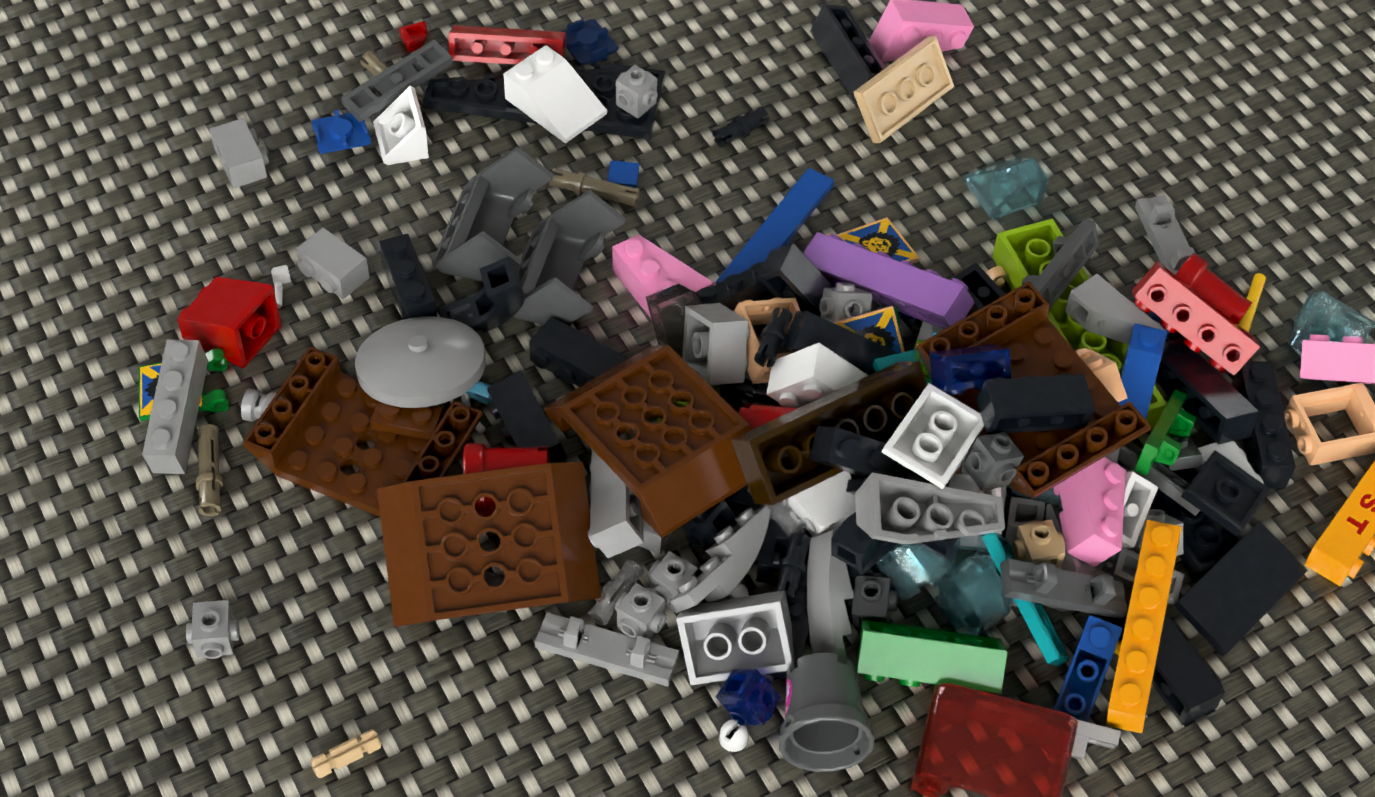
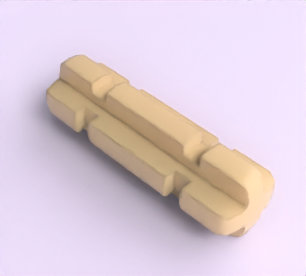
M370 729L360 734V739L357 740L354 737L328 750L329 754L326 756L322 753L312 758L310 762L315 775L318 778H322L332 773L331 769L336 768L338 770L364 757L363 753L367 752L370 754L380 749L381 741L375 730Z

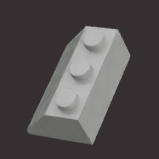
M785 590L697 604L679 612L676 617L690 686L787 671L789 666L791 670L795 668L792 622Z

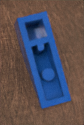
M1135 323L1127 345L1120 376L1127 399L1118 403L1122 406L1130 401L1146 420L1167 331Z

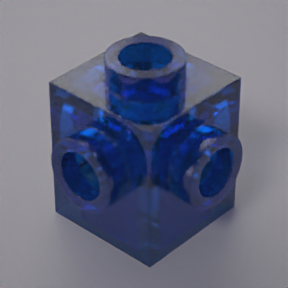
M735 669L728 676L716 698L727 709L732 720H738L737 724L747 726L764 725L772 717L774 708L781 699V696L774 690L771 681L757 669Z

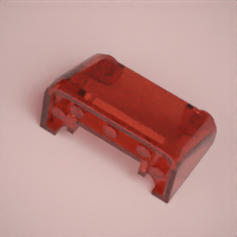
M939 684L934 688L910 789L916 790L926 797H939V795L947 793L949 786L991 797H1062L1078 722L1073 716L1064 712L955 684Z

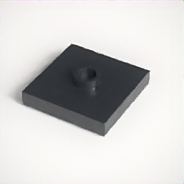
M1214 450L1181 497L1238 537L1271 489Z

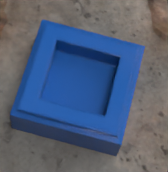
M610 161L607 181L637 188L639 163Z

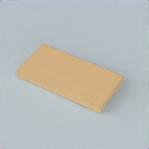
M928 36L853 93L872 142L881 143L955 86L937 37Z

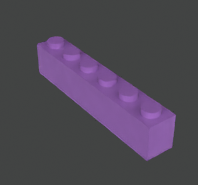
M817 232L803 253L833 287H836V283L855 284V288L872 293V302L885 307H898V312L942 329H946L964 319L975 303L967 291L968 286L956 278L948 280L931 269L924 271L918 269L909 261L902 260L899 262L893 260L884 252H871L856 242L853 245L849 244L835 234L827 236Z

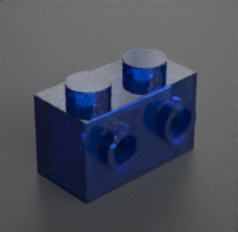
M989 344L930 352L932 385L944 390L948 395L965 393V389L969 388L981 390L985 380L996 377L1011 379L1009 348Z

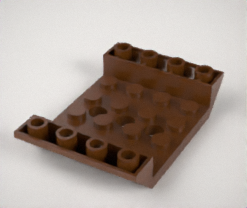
M1028 281L916 346L934 386L979 413L977 397L985 380L996 377H1003L1005 379L1024 378L1030 375L1046 377L1063 373L1085 375L1095 406V411L1085 428L1007 433L1024 456L1020 465L1015 468L1017 473L1012 479L1010 486L1012 489L1034 499L1151 430V426L1130 401L1120 406L1048 319L1049 304L1031 282ZM983 428L979 436L986 434L985 428Z
M668 344L648 347L544 408V413L562 432L573 428L640 499L641 517L661 538L747 485L731 439L752 430L750 425ZM677 401L690 403L685 407L673 405ZM650 417L663 419L661 422L653 424L646 421ZM623 433L635 435V437L630 440H623L619 438V436Z
M309 346L244 439L243 446L276 476L380 517L377 489L409 481L445 477L483 417V411L453 401L447 412H444L443 418L429 440L372 430L370 420L378 401L362 389L357 378L341 373L337 356ZM364 442H373L375 444L373 448L367 450L359 448V445ZM349 466L359 468L358 472L350 475L342 472Z
M583 462L546 463L409 481L377 489L394 627L601 598L595 548L588 537L590 511ZM487 497L494 501L496 509L491 516L482 517L476 512L475 504L480 498ZM493 532L500 538V545L495 551L487 552L481 548L479 540L484 533ZM493 566L501 568L505 575L503 583L497 587L488 585L484 580L485 571Z

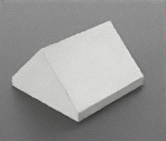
M409 86L373 121L382 160L386 165L429 158L426 128L414 87Z

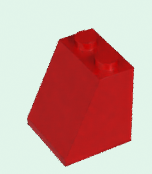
M215 277L208 286L203 287L198 297L188 307H185L177 318L183 339L199 340L202 348L207 351L217 348L222 349L224 358L242 369L250 363L282 326L273 286L266 283Z

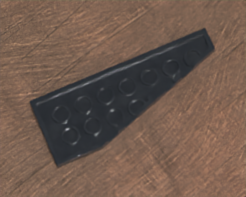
M612 63L599 64V68L596 69L573 66V69L607 109L605 116L584 131L651 140L665 82V71L642 68L657 78L658 96L657 103L641 117L636 118L616 105V80L621 73L628 71L632 66ZM486 74L484 79L468 80L465 77L429 80L423 98V106L427 109L538 124L505 99L504 77L495 78L494 74Z

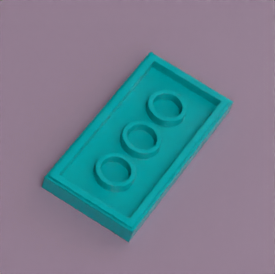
M995 532L988 533L981 538L1001 574L1000 564L1008 558L1015 560L1012 547L1003 536ZM1014 599L1047 663L1061 666L1069 662L1070 657L1042 604Z

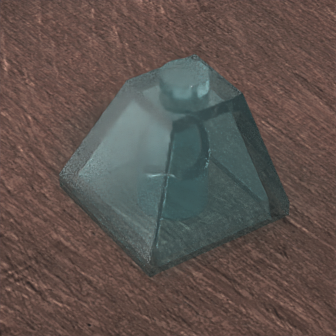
M1013 158L963 175V181L991 219L1043 202L1049 179L1034 158Z
M1324 291L1313 292L1309 294L1295 318L1289 345L1302 353L1303 340H1309L1310 335L1330 336L1329 342H1343L1344 336L1362 337L1363 343H1365L1375 326V322Z

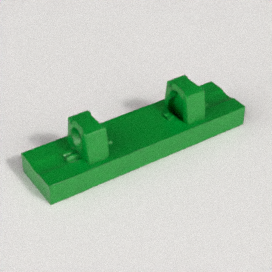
M1175 389L1146 441L1134 471L1147 476L1154 462L1170 466L1174 465L1182 445L1168 436L1173 434L1188 438L1196 421V417L1181 409L1187 394Z

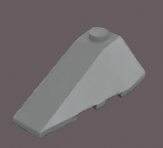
M873 472L855 493L856 524L872 539L907 545L1002 532L1005 529L1003 497L946 486L941 489L935 484Z

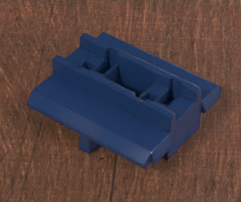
M584 18L568 24L567 29L561 31L566 32V49L582 66L590 64L593 67L597 61L602 59L607 61V56L617 52L619 49L609 37L608 29L606 27L602 28L595 19L585 22Z

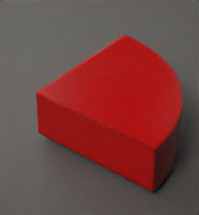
M426 21L399 28L400 37L409 53L418 50L426 42L428 36Z

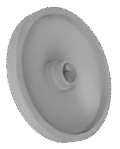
M434 316L408 318L382 327L362 343L355 358L357 379L362 389L379 402L404 408L434 406L463 395L479 381L486 365L484 344L480 336L472 328L453 319Z

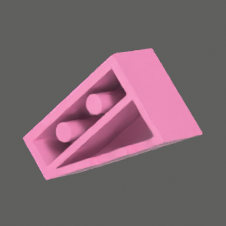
M890 0L869 42L884 63L899 59L928 36L937 37L942 52L963 48L974 25L962 4Z
M639 234L612 246L613 272L660 331L684 321L685 306L689 305L687 298L697 294L702 288L712 287L715 284Z
M1310 335L1309 340H1303L1300 379L1375 384V344H1364L1362 337L1347 336L1343 337V342H1329L1330 336Z
M1106 457L1053 487L1054 494L1060 495L1063 511L1059 513L1066 551L1093 568L1122 550L1126 469Z

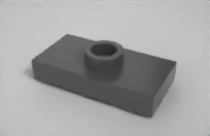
M1177 435L1168 436L1182 445L1174 465H1167L1169 470H1182L1203 465L1202 454L1190 436L1188 438Z

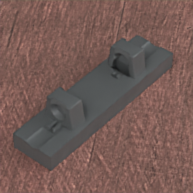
M434 39L342 96V104L359 122H362L374 113L378 116L386 110L387 105L395 101L409 86L416 88L420 84L422 87L428 85L429 80H432L433 76L453 64L452 56Z
M1084 219L1070 237L1058 236L1052 243L1055 254L1054 258L1039 276L1027 275L1022 281V285L1028 281L1031 282L1049 304V310L1098 248L1099 241L1095 221Z
M1009 558L1000 564L1004 597L1115 619H1121L1128 614L1123 582L1115 581L1113 576L1102 574L1096 577L1058 569L1055 564L1043 562L1038 565Z

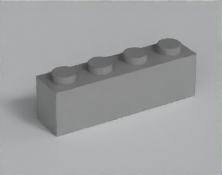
M167 339L142 452L145 461L153 473L186 474L208 365V358L199 340Z
M623 433L619 436V438L623 440L631 439L627 435V433ZM592 449L591 463L589 464L591 472V484L589 485L591 506L589 507L590 529L588 530V537L595 548H600L604 555L610 558L644 543L640 499Z

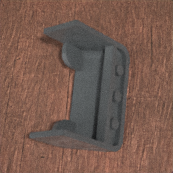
M517 146L474 176L465 185L459 196L432 261V266L444 274L483 282L479 268L509 257L516 267L520 265L521 259L506 249L503 244L514 217L520 213L525 214L530 210L534 203L532 199L534 192L551 181L554 174Z
M589 190L543 219L531 233L521 257V263L517 267L525 300L520 310L512 318L544 325L552 316L570 326L575 320L591 312L593 306L573 291L584 261L591 257L596 258L602 252L605 246L603 241L606 234L625 224L626 218Z

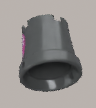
M813 653L797 659L798 667L791 671L789 666L786 672L785 721L780 728L779 751L787 762L800 769L813 772H835L851 768L864 761L874 748L875 736L872 724L864 712L857 669L849 659H847L848 666L838 662V654Z

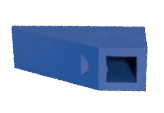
M1089 615L1052 713L1088 722L1121 635L1122 627Z

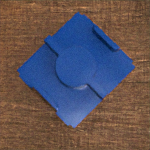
M334 110L335 116L315 119L311 122L313 131L316 134L320 154L371 144L365 120L359 122L352 113L339 115V111Z

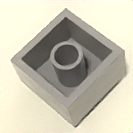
M721 303L685 306L682 359L710 386L743 383L745 371L748 368V358L746 355L747 340L750 337L748 320Z

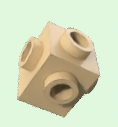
M1052 519L1040 522L1036 520L1029 521L1024 525L1018 526L1016 539L1012 541V552L1015 560L1038 565L1046 562L1055 564L1056 568L1061 569L1065 557V541L1062 533L1056 531Z

